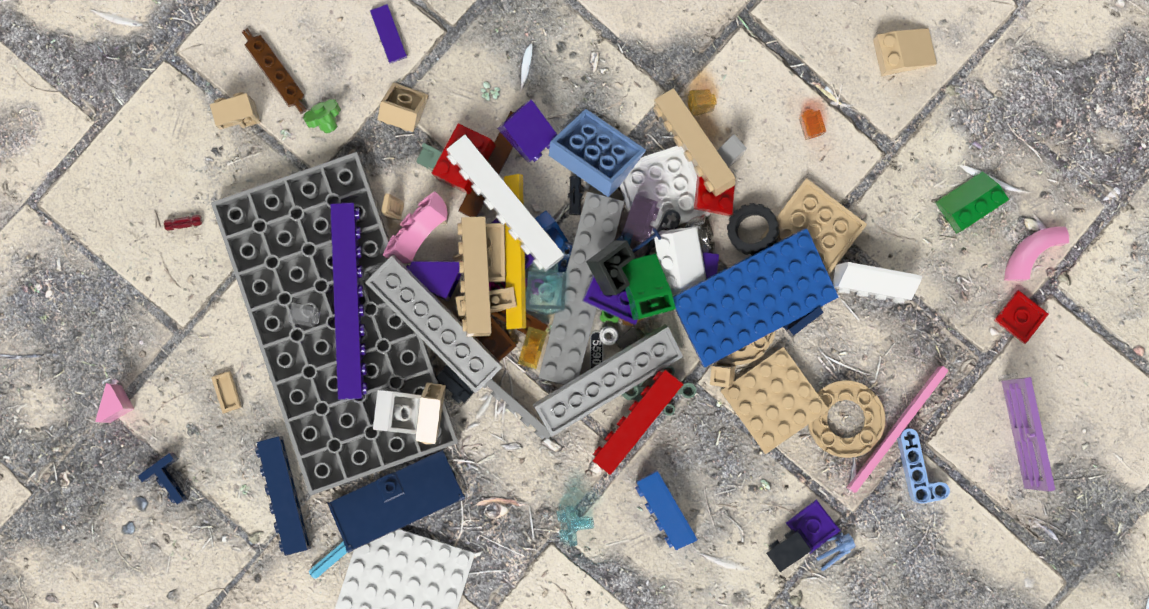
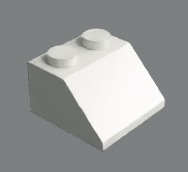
M378 390L373 429L417 434L422 395Z

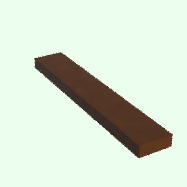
M510 111V113H509L507 119H508L514 112ZM500 132L494 141L496 146L487 161L498 175L501 173L514 148ZM472 189L470 195H466L458 212L468 217H478L485 198L482 194L477 195Z

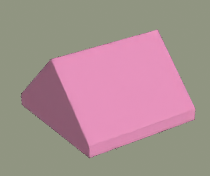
M106 383L95 422L111 423L134 410L121 385Z

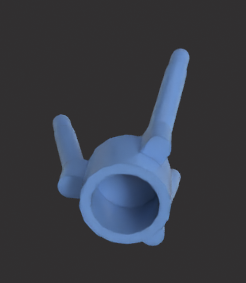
M841 532L828 540L837 539L838 541H835L837 547L818 556L816 560L819 561L837 551L841 553L821 568L822 571L855 548L854 540L849 533L843 535Z

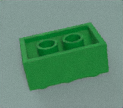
M982 171L935 203L957 234L1010 199L1001 186Z

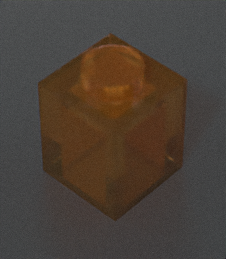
M814 109L803 112L799 122L805 140L823 136L826 133V128L820 110L814 111Z

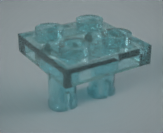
M559 506V510L556 513L558 522H561L562 530H559L560 541H563V544L567 546H577V531L593 529V517L575 518L573 506Z

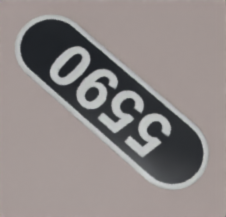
M599 331L593 332L590 336V369L603 362V343L600 341Z

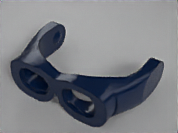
M565 242L561 248L564 258L558 262L557 276L560 278H565L569 257L573 248V244L570 242ZM566 247H567V248H570V251H569L568 254H566V253L564 252V249H565ZM563 259L567 260L566 266L561 265Z

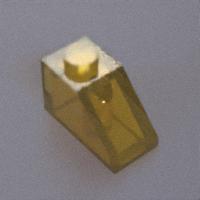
M710 89L691 90L686 99L689 111L693 117L713 112L715 105H717L715 95H711Z
M528 327L517 365L536 370L547 335L546 331Z

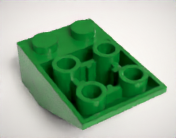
M656 254L633 259L622 267L630 283L625 290L633 320L676 310L670 286Z

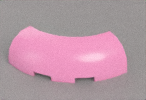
M435 191L418 203L420 207L415 210L413 215L409 212L400 224L402 228L396 236L392 235L383 253L384 257L389 259L394 254L401 263L412 262L425 238L433 229L447 219L446 204Z
M1064 226L1050 227L1037 231L1025 238L1008 260L1004 281L1023 282L1029 280L1033 264L1043 251L1052 246H1063L1069 243L1067 228Z

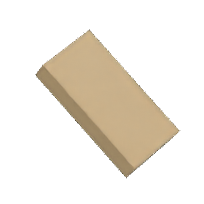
M231 371L211 377L222 413L225 414L242 408Z

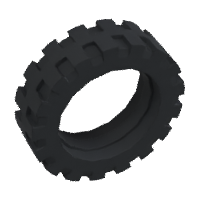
M749 203L750 205L746 206L745 204L739 210L736 209L733 212L734 215L730 216L729 224H727V234L731 243L739 252L741 251L745 255H754L776 243L780 230L776 216L768 207L766 208L762 204L755 205V203ZM750 216L764 217L769 225L766 237L757 243H745L738 235V228L741 222Z

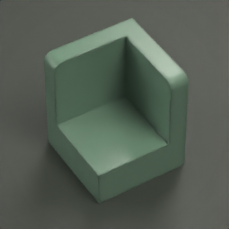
M423 143V149L416 162L433 171L442 152Z

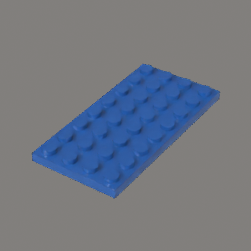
M807 228L673 296L676 312L704 368L801 318L816 308L839 298Z

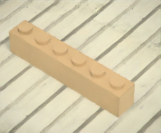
M673 88L654 99L655 107L653 110L658 118L661 117L664 120L665 129L668 132H672L676 145L678 147L681 146L685 151L683 153L687 161H692L698 177L702 176L705 180L704 185L709 192H713L716 197L734 186L735 176Z
M461 217V222L457 223V234L461 235V242H458V253L462 254V262H459V273H463V281H460V292L464 293V300H461V311L465 312V320H462V331H466V337L490 336L491 317L485 217Z

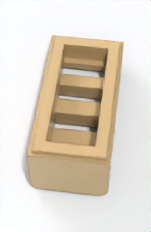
M386 193L384 195L382 213L386 218L400 220L404 202Z

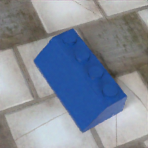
M655 470L636 481L638 485L635 487L640 497L644 496L648 503L645 506L650 514H655L657 520L654 522L660 531H665L667 537L664 539L670 548L674 547L675 550H678L698 540L658 471Z

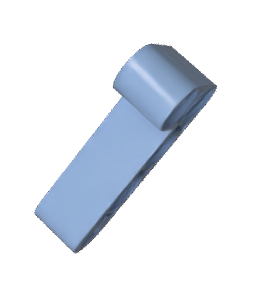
M904 429L897 438L911 500L916 503H928L946 499L950 494V488L946 483L928 482L918 433L914 429ZM911 434V438L908 440L904 439V436ZM914 445V448H906V446ZM910 451H913L916 455L915 460L912 462L908 459ZM914 470H918L920 473V477L916 481L912 478ZM938 485L943 489L942 494L939 496L935 493V488ZM922 489L924 496L919 500L916 497V492Z

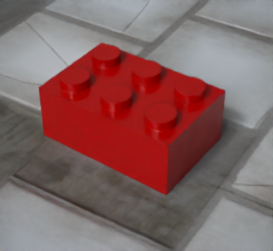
M458 123L431 174L436 179L470 195L473 183L469 179L465 180L459 173L461 170L457 164L453 165L448 160L447 148L466 135L486 161H488L496 144L491 138Z

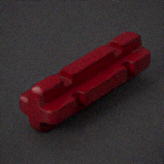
M200 215L164 221V228L167 231L174 230V228L181 229L192 227V225H202V217Z

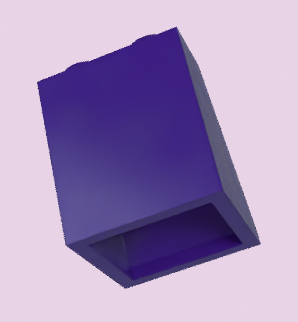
M532 100L525 102L497 128L526 162L537 161L543 155L541 151L545 148L549 149L551 141L557 136L555 130Z
M412 261L410 265L407 264L406 266L433 295L448 302L462 276V273H459V262Z

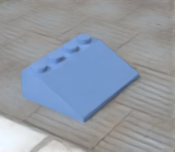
M585 109L551 141L548 156L609 197L622 184L646 149Z

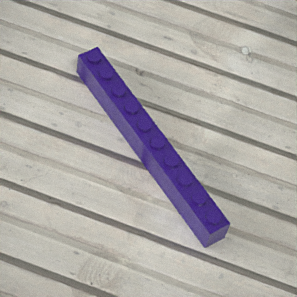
M355 203L330 204L338 400L364 399V394H367V383H364L363 375H366L367 368L366 363H363V355H366L365 343L362 344V336H365V325L361 324V316H364V305L360 303V297H363V285H360L359 278L363 276L362 266H359V258H362L361 246H358V239H361V228L357 227V220L360 219V208H357Z

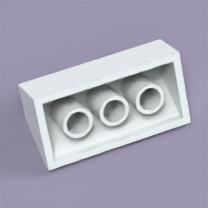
M698 227L658 232L662 238L661 240L657 237L654 238L657 256L670 286L672 296L704 281L706 273Z
M846 262L835 266L833 286L840 293L850 294V291L857 292V296L868 297L869 294L874 295L875 299L878 300L891 298L895 303L904 304L905 301L912 300L922 280V275Z

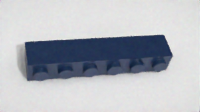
M283 436L256 442L255 452L262 463L260 472L262 477H265L267 483L264 485L267 496L270 495L271 503H269L270 512L272 515H275L276 519L274 528L276 533H279L281 539L279 541L280 551L284 552V555L287 556L311 549Z

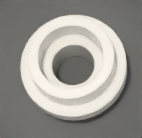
M606 326L601 329L599 338L603 344L613 345L618 340V331L614 327ZM607 332L611 333V339L605 337Z

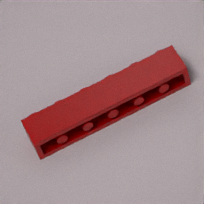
M667 370L664 372L659 371L653 378L655 381L653 386H647L641 393L643 396L639 403L635 401L629 408L631 413L628 417L623 416L616 424L619 426L616 432L611 431L604 439L607 441L604 447L599 446L592 454L595 457L592 461L609 475L614 472L683 386V383Z

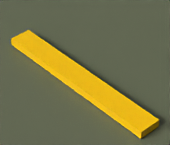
M523 175L504 176L505 184L524 205ZM505 223L506 288H514L517 306L506 309V329L512 330L526 328L525 252L521 248L522 243L518 238L515 240L509 234L508 230L510 228Z

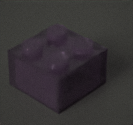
M636 194L622 235L641 243L648 239L654 227L650 223L651 221L655 222L660 209L656 207L658 202Z

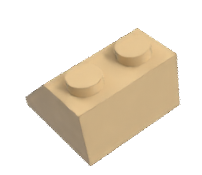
M393 82L381 100L377 120L402 128L405 131L414 132L421 119L429 95Z

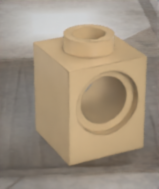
M719 362L712 365L710 385L727 388L733 385L736 365Z

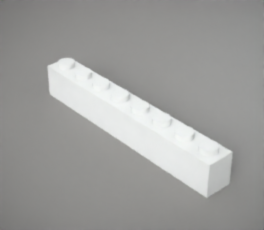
M466 135L447 148L448 160L453 165L457 164L461 169L459 173L465 180L469 179L473 183L471 187L476 194L483 195L486 206L490 210L494 209L497 212L496 218L502 225L506 223L510 228L508 230L509 234L515 240L517 238L522 243L521 248L527 255L531 254L534 257L533 263L539 270L543 268L546 272L564 258L562 251Z

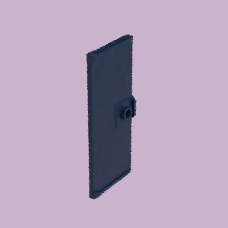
M442 450L327 504L344 541L346 551L350 553L372 541L464 500L465 494L460 489Z

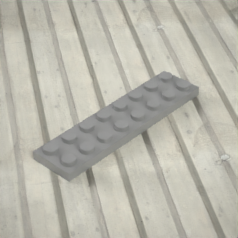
M394 254L365 282L475 393L504 366L475 336L466 337V331H462V323Z
M664 324L535 402L533 406L552 437L681 359L683 355L669 327Z

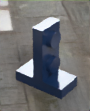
M169 453L138 475V478L141 482H148L157 476L156 481L162 488L165 487L168 491L167 496L169 500L179 505L187 501L188 498L166 469L178 460L175 453Z

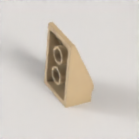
M929 28L878 34L873 40L881 77L937 65Z

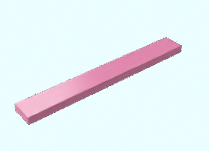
M940 366L935 370L846 487L849 491L854 493L858 491L948 373V369Z

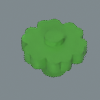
M329 99L326 102H320L313 106L311 110L305 113L303 119L308 128L318 126L324 133H331L338 127L335 116L339 114L341 108L335 99Z

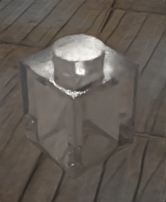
M292 303L288 319L289 323L313 328L315 324H318L320 319L318 308Z

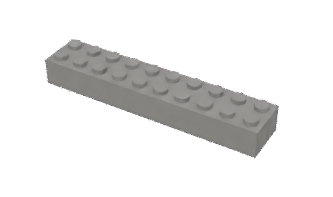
M590 192L586 194L539 379L565 385L580 375L597 309L582 301L593 276L586 261L614 241L624 201Z

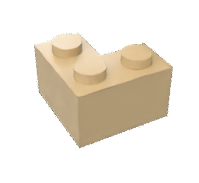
M239 92L234 94L232 98H219L214 101L215 103L210 104L215 125L220 130L238 124L245 128L261 123L255 101L247 93Z

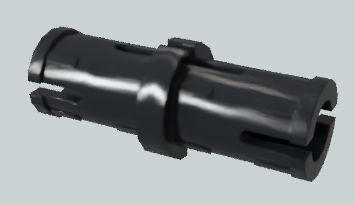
M570 176V193H568L569 215H581V198H583L581 178L579 176Z

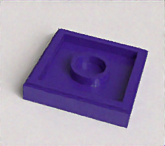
M817 499L786 522L790 529L796 531L800 528L813 546V550L809 554L841 531Z

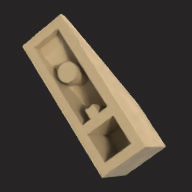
M513 287L489 291L490 314L517 307ZM464 296L456 297L458 316L462 320L465 319V312L461 311V300H464Z

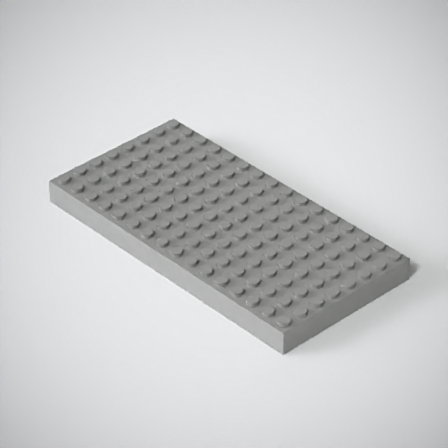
M358 152L211 202L310 496L460 443L445 399L439 433L435 444H423L420 441H416V434L373 429L378 390L422 395L426 383L438 384V380L436 379L437 376L425 342L365 283L388 260V258L383 256L389 238ZM355 203L357 208H360V219L357 220V227L361 228V239H358V246H361L362 258H359V266H362L363 276L359 277L360 285H363V297H360V303L364 305V316H361V324L365 325V336H362V344L365 343L366 355H363V363H366L367 368L366 375H363L364 383H367V394H364V399L338 400L330 204Z

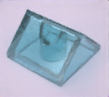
M528 271L526 310L544 315L565 311L567 272Z

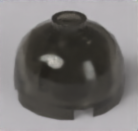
M706 214L690 219L685 228L698 227V237L702 253L714 252L715 241L711 242L714 235Z

